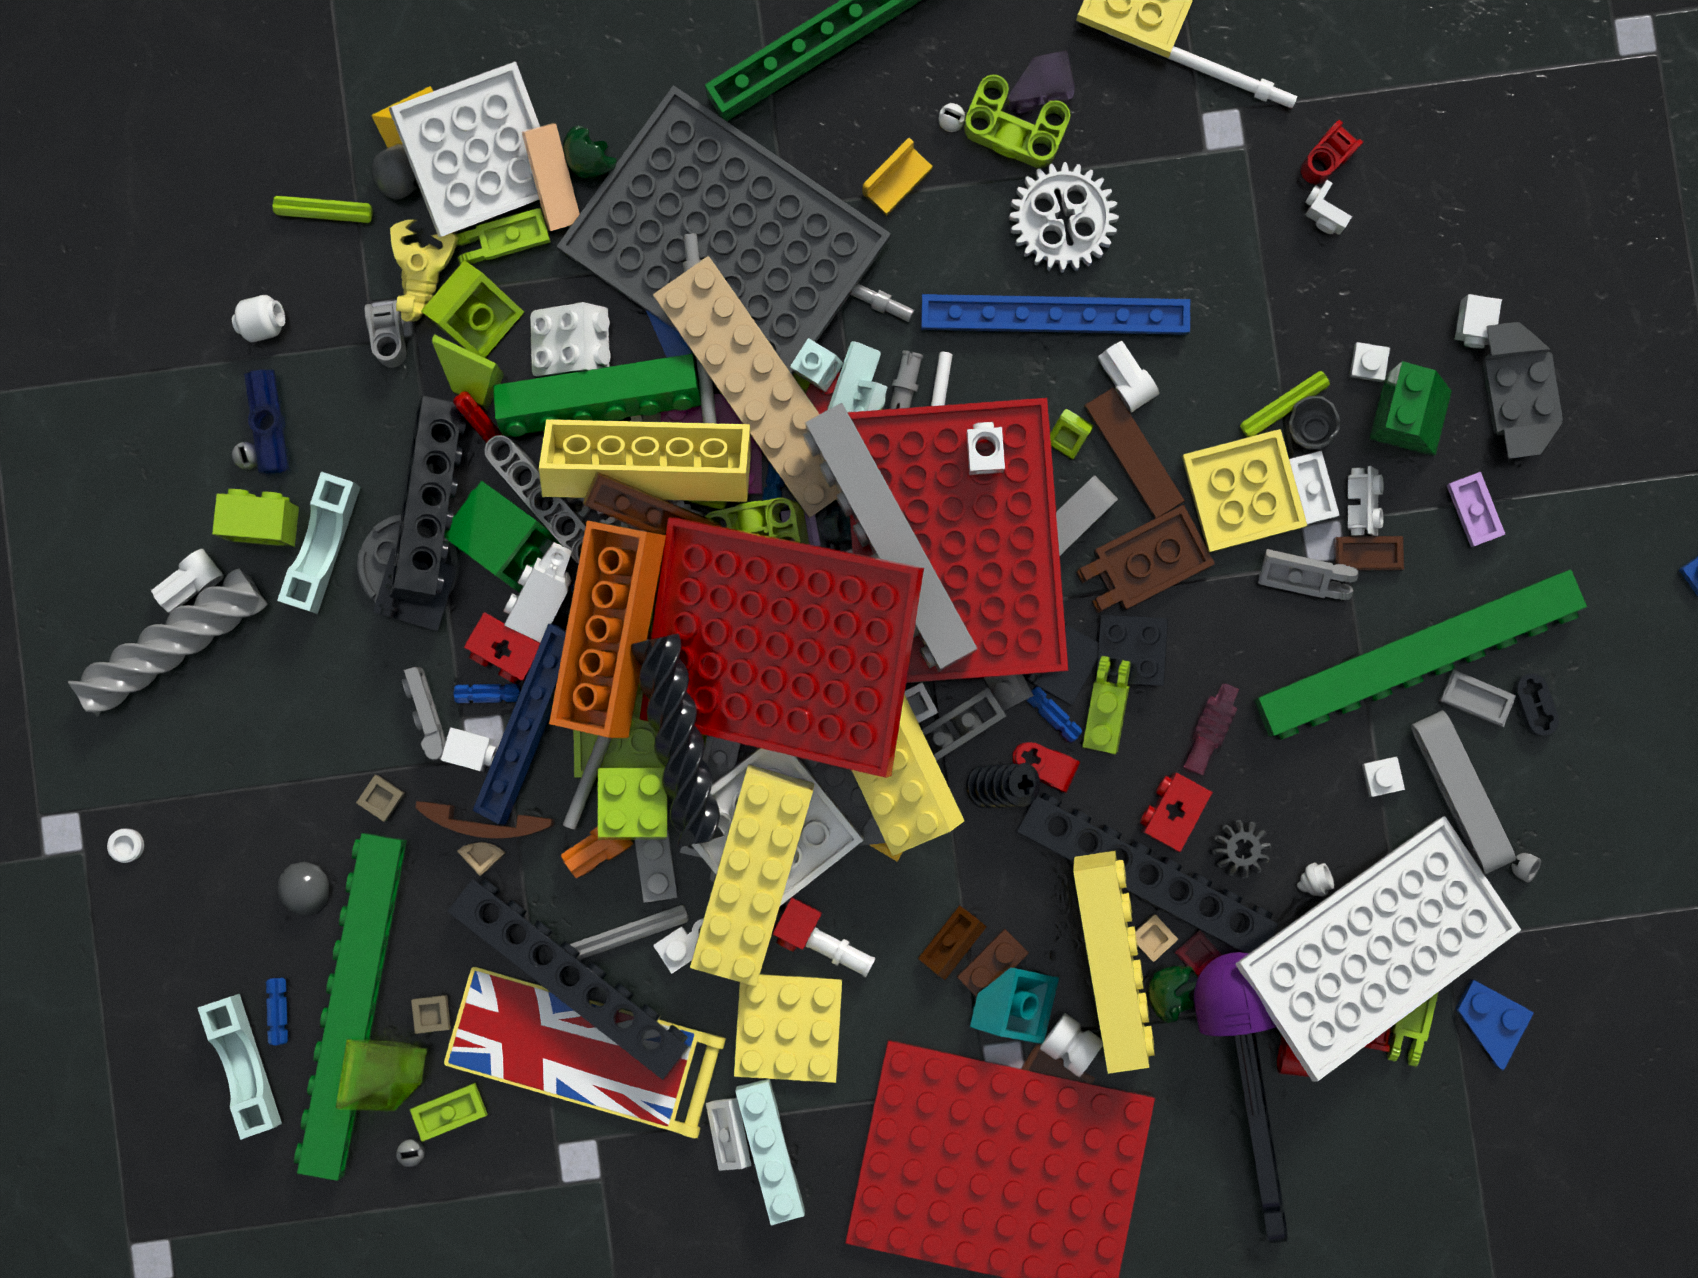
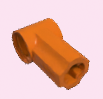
M598 827L590 832L591 835L562 853L561 857L570 872L578 879L606 859L609 861L633 845L632 841L598 840Z

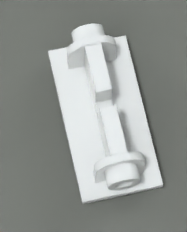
M1368 466V474H1365V468H1352L1351 475H1348V499H1361V505H1348V529L1351 530V536H1365V530H1368V534L1372 536H1378V528L1383 527V510L1378 508V495L1383 494L1384 488L1383 476L1378 475V470L1372 466Z

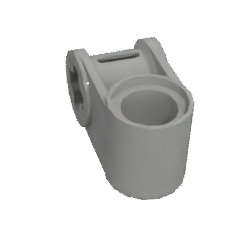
M393 300V303L389 305L375 307L371 304L365 305V318L372 353L382 365L388 368L400 366L407 355L404 321L401 318V312L396 311L397 300ZM395 343L397 345L392 355L383 356L381 354L382 348L386 344Z

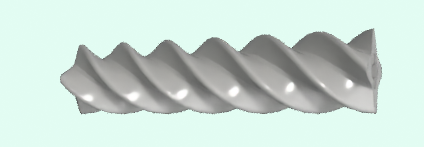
M240 568L235 569L227 575L222 587L217 586L204 589L197 596L194 606L186 605L175 608L169 614L165 625L155 624L148 626L140 634L137 644L125 643L119 645L112 652L109 662L90 664L84 670L80 681H68V683L78 696L83 709L86 712L94 713L98 717L101 711H107L118 706L126 699L130 692H136L145 688L156 678L157 674L174 669L183 661L186 655L201 651L212 641L214 636L228 633L240 623L243 617L260 612L268 604L257 589L251 576L246 575Z

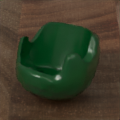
M583 126L570 128L563 142V152L566 163L574 174L583 178H594L615 169L616 158L605 155V150L608 148L606 141H592L589 137V130Z
M1172 966L1156 972L1151 979L1148 995L1155 1014L1161 1020L1167 1023L1176 1022L1181 1012L1194 1007V1001L1190 1000L1189 993L1195 988L1198 977L1192 967Z

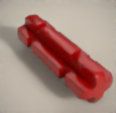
M463 391L454 398V405L486 443L492 437L502 435L468 392Z

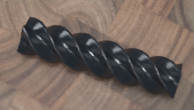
M679 633L631 644L632 653L641 665L639 685L642 692L650 699L647 706V719L650 726L657 733L654 744L655 754L661 764L665 766L662 785L665 793L673 800L670 809V820L673 827L681 834L677 847L705 843L725 836L718 827L720 819L718 803L710 793L712 774L702 759L705 747L702 734L695 726L697 717L696 705L687 692L689 673L685 664L679 658L681 652Z

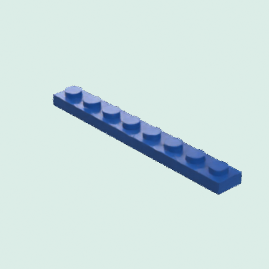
M922 294L921 330L1188 335L1190 333V299Z

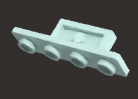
M852 341L850 343L828 410L840 403H843L847 412L882 410L888 387L872 382L881 355L880 351L859 342Z

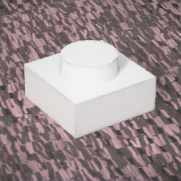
M1356 342L1354 344L1349 377L1376 382L1385 381L1390 348Z
M1397 757L1362 764L1369 797L1405 790Z

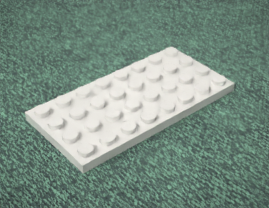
M1443 816L1235 963V965L1256 991L1268 1015L1311 1080L1315 1082L1337 1068L1521 931V929L1447 818Z

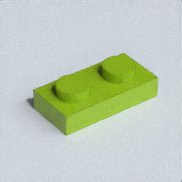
M476 1083L410 1109L421 1141L488 1115Z

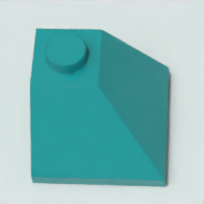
M1012 967L978 993L970 1027L1001 1037L1043 1044L1059 977Z

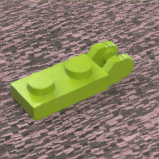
M541 208L476 226V229L457 234L459 237L458 246L467 245L479 239L482 246L481 249L463 253L458 257L460 265L464 260L472 264L484 259L491 260L550 243Z
M1101 657L1096 681L1093 685L1083 742L1084 748L1112 754L1118 752L1129 686H1127L1131 664L1129 661L1122 660L1118 669L1117 684L1106 682L1110 669V657Z
M1439 992L1392 1026L1391 1032L1393 1035L1390 1039L1388 1060L1397 1061L1401 1052L1403 1037L1407 1036L1414 1038L1408 1053V1064L1415 1067L1419 1064L1424 1041L1428 1040Z

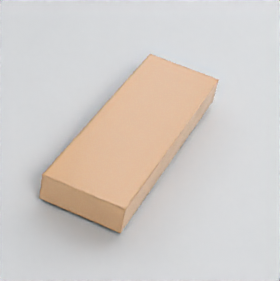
M551 123L521 132L547 230L553 231L572 225L580 213L557 125Z

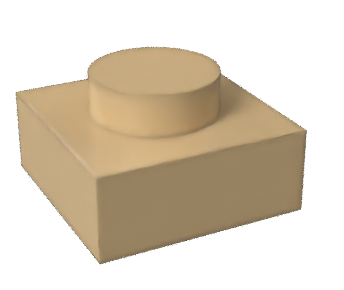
M1156 914L1149 917L1135 930L1138 947L1152 962L1156 961L1178 940Z

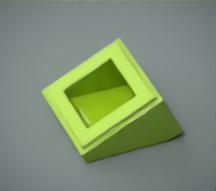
M1065 409L1050 433L1051 447L1074 459L1092 430L1093 425L1070 410Z

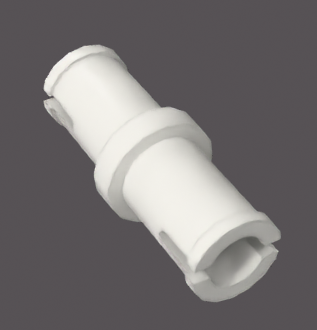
M816 927L805 946L832 959L831 963L837 966L840 963L862 974L864 977H867L876 959L849 945V941L845 939L840 941L818 930Z

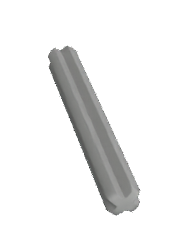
M680 905L570 945L580 952L577 959L582 960L684 924L689 921V917L684 905Z

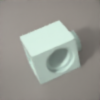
M808 338L790 367L798 376L826 392L842 368L843 362L837 355Z

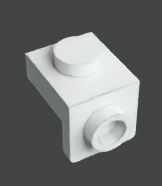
M1326 180L1321 188L1315 185L1305 201V203L1310 205L1305 215L1316 221V226L1320 230L1328 234L1336 233L1340 235L1352 216L1323 200L1333 184Z

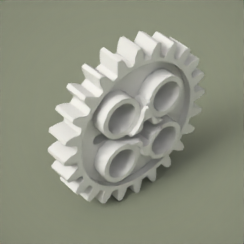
M1066 162L1063 163L1061 171L1058 172L1054 165L1050 164L1047 175L1041 169H1037L1036 181L1028 176L1025 178L1028 190L1022 187L1017 188L1016 193L1022 200L1013 199L1011 203L1013 208L1019 210L1009 215V220L1018 222V224L1011 227V233L1021 234L1016 240V246L1026 244L1027 248L1024 256L1027 257L1032 253L1036 254L1034 262L1036 266L1043 259L1046 260L1048 271L1051 270L1054 263H1059L1061 273H1064L1068 263L1071 264L1074 271H1078L1080 260L1087 266H1090L1092 263L1091 254L1099 259L1103 255L1099 245L1109 248L1112 243L1105 235L1113 236L1117 231L1116 228L1109 225L1110 223L1117 222L1119 215L1109 213V211H1112L1117 206V202L1106 200L1111 195L1112 190L1106 189L1101 191L1100 188L1104 179L1100 178L1093 182L1091 180L1093 170H1089L1085 175H1081L1080 164H1077L1073 172L1068 170ZM1056 189L1061 193L1064 215L1071 216L1067 228L1073 241L1072 246L1067 244L1063 220L1057 219L1060 206L1054 194ZM1071 191H1078L1083 195L1084 202L1073 204L1068 200L1067 194ZM1046 199L1051 203L1052 209L1048 212H1041L1036 209L1034 203L1036 200ZM1079 223H1086L1091 226L1093 233L1089 236H1081L1076 232L1075 226ZM1055 231L1060 236V242L1048 244L1043 239L1044 232Z

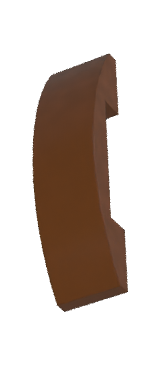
M416 801L415 807L424 816L445 828L482 838L523 837L547 830L555 825V819L518 815L515 828L453 819L455 810L453 805Z

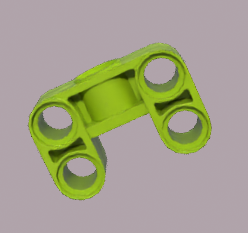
M994 74L983 78L966 115L964 130L968 139L993 149L1005 157L1019 160L1035 168L1041 169L1049 166L1056 156L1069 124L1071 115L1067 105L1056 100L1046 103L1041 109L1034 125L1003 112L1009 91L1008 84L1004 78ZM988 88H996L1002 96L997 100H991L985 96L984 91ZM1052 113L1058 114L1062 118L1063 123L1053 126L1046 121L1045 117ZM975 118H983L989 126L985 130H976L971 125V121ZM1039 143L1048 146L1050 153L1046 156H1038L1034 153L1032 147Z
M787 498L743 503L732 508L710 512L705 516L716 522L724 519L727 528L784 540L793 538L795 542L810 545L804 510L798 502ZM788 505L791 515L783 523L780 520L779 513L784 506Z

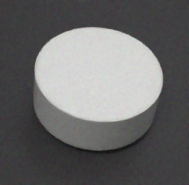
M119 829L108 839V853L115 861L121 863L133 862L143 853V838L133 829Z

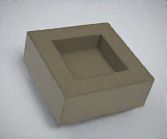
M374 775L356 803L386 822L405 793L379 775Z
M447 995L411 1000L415 1034L451 1029Z

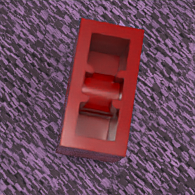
M484 612L464 648L471 651L468 658L484 667H487L489 662L501 668L498 675L516 684L518 679L525 682L540 643L505 626V623ZM509 642L507 648L512 651L510 656L503 655L499 659L500 652L496 650L498 644L505 646Z
M1177 772L1172 773L1170 778L1165 775L1156 790V794L1160 795L1154 807L1149 805L1140 820V824L1144 825L1141 833L1176 852H1181L1213 792ZM1177 802L1179 803L1177 809L1181 812L1180 817L1173 816L1170 820L1168 818L1170 812L1166 810V806L1174 805Z

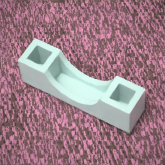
M324 472L320 473L310 503V521L303 545L296 560L287 570L277 601L318 614L361 488L352 481Z
M240 994L198 1007L207 1039L219 1054L227 1075L231 1095L230 1109L240 1140L282 1124Z
M766 1078L737 1086L735 1092L770 1224L774 1225L803 1217L805 1209L785 1143L770 1079Z

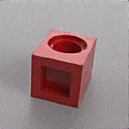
M791 897L773 932V935L778 937L776 943L792 952L795 951L796 947L803 950L822 912Z

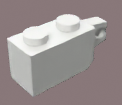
M553 542L542 559L537 558L533 568L526 565L518 581L519 584L523 585L519 595L517 596L512 593L503 612L509 614L505 626L541 643L547 625L552 623L571 584L569 573L566 572L571 550Z

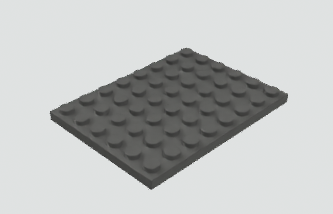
M673 85L616 163L615 169L608 174L561 239L557 248L677 331L653 297V294L684 273L683 262L686 261L683 235L697 234L699 259L703 260L707 256L711 258L793 375L795 371L790 366L807 339L809 338L817 342L888 243L891 233Z

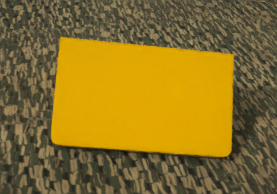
M908 138L865 181L862 194L887 216L926 177L933 166L914 149V142Z

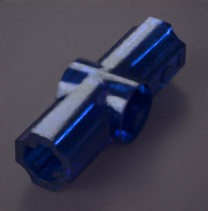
M273 369L250 371L244 374L250 410L248 423L253 430L259 474L282 473L290 469L284 436L285 420L281 415L275 371ZM272 414L274 417L273 425L267 430H261L260 421L262 417Z

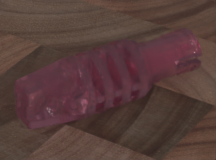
M1222 684L1216 697H1209L1193 733V739L1196 741L1186 764L1183 766L1184 768L1199 775H1204L1214 748L1218 749L1219 746L1221 747L1235 716L1237 708L1233 704L1239 689L1229 684Z

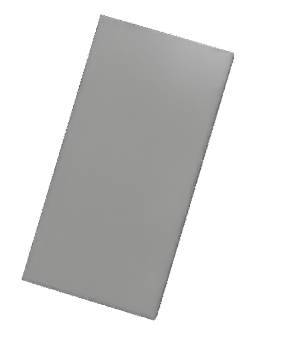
M1451 670L1439 702L1499 727H1504L1516 695L1456 670Z

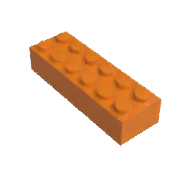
M593 521L586 522L549 724L607 738L629 737L641 665L632 653L631 644L647 640L666 535Z

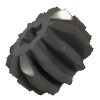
M1235 820V832L1230 826L1224 825L1222 830L1227 837L1224 838L1218 835L1214 837V841L1223 845L1222 848L1213 849L1212 854L1224 855V858L1218 861L1217 866L1223 868L1230 863L1228 868V875L1234 876L1239 868L1241 877L1247 878L1249 877V866L1255 873L1261 872V867L1256 862L1257 860L1269 862L1270 858L1267 855L1261 854V849H1270L1271 844L1259 842L1266 835L1264 830H1260L1253 835L1256 825L1254 822H1249L1244 830L1242 821ZM1237 841L1239 843H1248L1249 846L1245 849L1247 853L1245 857L1244 855L1236 856L1235 851L1238 849Z

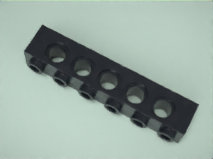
M422 396L417 407L389 593L391 598L430 605L435 595H440L442 591L444 575L439 574L440 562L445 563L449 545L447 542H443L445 530H450L453 519V511L448 510L449 498L454 499L458 483L457 479L452 478L454 467H459L462 455V448L457 447L458 436H463L466 427V418L461 416L462 413L451 401ZM438 432L442 434L446 442L435 441L431 433ZM427 464H436L440 467L442 473H431L427 468ZM430 495L434 497L437 505H427L423 501L422 496ZM417 528H428L432 532L433 537H422L418 533ZM412 560H424L428 565V569H417L413 565Z

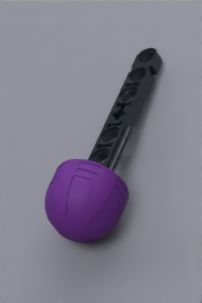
M1229 953L1211 961L1197 979L1194 1003L1199 1032L1204 1035L1235 1036L1269 1243L1287 1242V1223L1256 1032L1275 1028L1276 1025L1268 1015L1256 991L1235 965V963L1247 956L1248 953Z

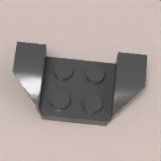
M1520 322L1486 326L1491 353L1484 359L1483 370L1493 431L1497 433V436L1504 435L1508 459L1540 455L1561 426L1563 420L1553 356L1549 352L1551 349Z
M798 757L864 837V841L857 846L886 843L852 770Z

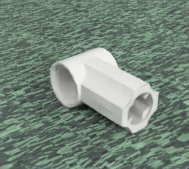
M1123 341L1109 347L1097 357L1115 384L1117 394L1130 413L1160 394L1154 380L1146 370H1141Z
M199 549L187 556L179 564V569L152 589L151 592L160 606L168 613H171L175 608L182 606L204 589L214 587L223 579L224 575L204 549Z

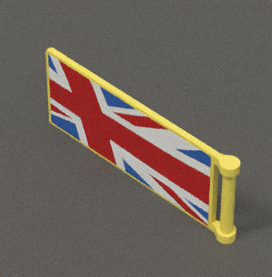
M472 967L444 1064L462 1071L670 1130L687 1137L698 1138L701 1129L698 1127L718 1053L720 1049L724 1048L726 1038L659 1019L658 1022L667 1029L674 1025L687 1035L688 1038L685 1043L690 1046L668 1077L662 1080L543 986L479 967ZM589 999L590 1003L596 1008L604 1005V1003ZM621 1009L617 1013L616 1022L619 1027L625 1029L633 1024L634 1015L632 1011ZM650 1029L645 1032L643 1044L646 1048L653 1050L660 1045L661 1036L658 1031ZM700 1042L707 1046L685 1123L679 1122L675 1118L696 1044Z

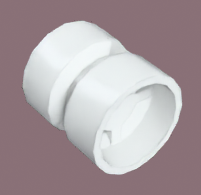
M1064 1013L1046 1037L1040 1049L1055 1060L1062 1058L1064 1060V1067L1080 1077L1103 1046L1101 1038L1090 1030L1082 1032L1081 1024Z

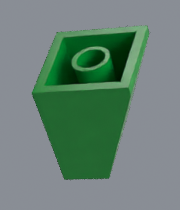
M1402 361L1386 374L1369 439L1435 456L1452 393L1438 372Z
M483 481L479 483L476 489L470 492L466 502L457 514L453 516L450 530H445L444 537L519 593L523 585L519 584L518 581L526 565L533 568L537 558L542 559L553 542L560 544L547 528Z

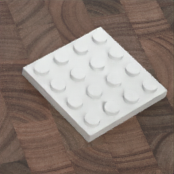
M516 62L389 107L438 237L539 200L521 132L540 127Z
M758 748L712 784L710 793L717 801L720 810L718 827L725 836L705 843L692 844V846L717 874L748 764L814 783L813 794L787 879L781 906L864 841V837L798 757Z

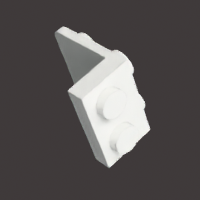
M581 302L534 310L531 313V359L534 376L545 377L610 367L611 355L608 331L610 321L608 308Z

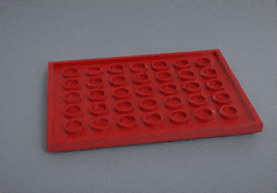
M1047 398L848 412L977 647L973 654L938 672L935 666L929 669L920 653V648L924 647L919 636L914 637L906 683L1068 671ZM983 422L994 423V428L1002 427L1004 472L969 475L967 430L973 429V424ZM987 439L980 440L975 445L976 451L982 456H990L995 452L993 443ZM850 515L853 554L870 557L873 555V552L869 545L862 547L853 530V526L857 523L853 515Z
M675 517L668 518L651 639L679 633L681 639L679 658L685 664L689 673L687 692L695 702L697 709L695 726L701 734L884 778L891 777L924 568ZM644 693L639 719L648 721L647 706L650 699Z
M888 1040L845 1244L1003 1278H1119L1155 1098Z

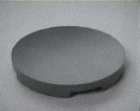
M401 514L389 517L374 526V529L368 534L358 553L357 571L360 583L366 594L375 603L392 548L396 549ZM417 528L418 533L422 537H433L432 532L428 528ZM444 537L443 542L449 544L445 563L457 566L451 593L458 579L460 560L457 547Z

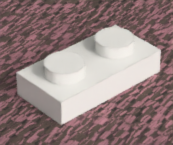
M1322 451L1289 459L1307 525L1338 517L1339 511Z
M731 1098L707 1102L706 1108L719 1171L743 1169L752 1166L738 1099Z

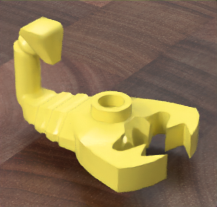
M405 220L394 224L390 228L391 245L395 259L402 269L401 278L402 288L404 289V295L397 297L396 311L401 312V318L406 322H414L421 318L423 314L421 310L433 297L437 289L436 285L439 282V273L449 263L459 238L455 232L442 237H438L437 234L431 235L442 242L443 247L441 249L431 244L422 247L419 242L407 245L404 243V238L417 234L409 229V226L417 220Z

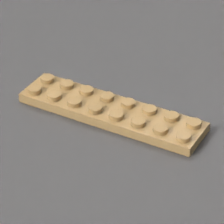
M707 256L654 293L653 297L743 424H750V435L808 518H810L836 500V495L840 493L836 484L829 487L820 470V464L823 463L820 455L818 454L813 457L804 441L803 434L807 432L805 422L820 414L711 258Z

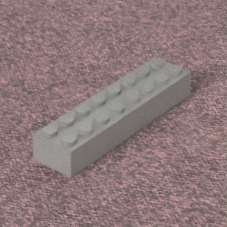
M843 403L805 422L807 432L803 434L804 441L813 457L818 454L823 461L820 464V470L829 487L836 484L840 492L836 495L837 501L846 517L853 515L857 523L853 526V530L862 547L870 546L873 555L870 557L924 568L913 638L916 636L920 637L924 647L920 648V653L929 669L935 666L938 672L973 654L977 650L974 641Z

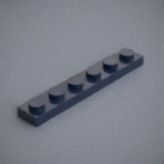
M554 624L547 625L472 810L499 825H506L551 715L566 635L565 629Z

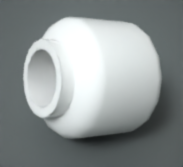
M268 295L241 300L235 308V314L232 316L234 330L249 342L276 337L285 324V313L282 305Z

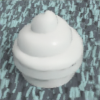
M1312 863L1308 865L1305 872L1301 875V881L1297 884L1299 890L1315 896H1325L1328 894V890L1334 889L1333 877L1325 863L1320 865Z

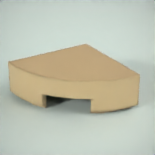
M488 842L471 843L457 851L479 876H482L506 854L503 849Z

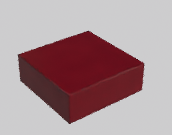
M1197 930L1174 951L1185 966H1190L1194 969L1197 977H1199L1203 969L1211 961L1222 956L1201 930Z

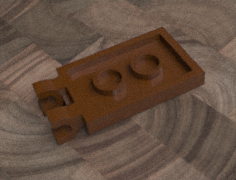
M1182 505L1095 549L1093 552L1098 560L1081 567L1076 573L1081 583L1100 574L1109 592L1091 601L1096 612L1099 613L1118 602L1121 603L1125 611L1213 566L1215 563L1188 511Z

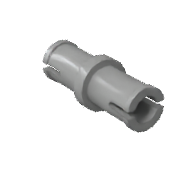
M905 350L902 351L897 379H893L892 387L895 388L889 409L910 408L913 393L917 392L919 387L916 381L923 355L915 352L911 354L910 351Z

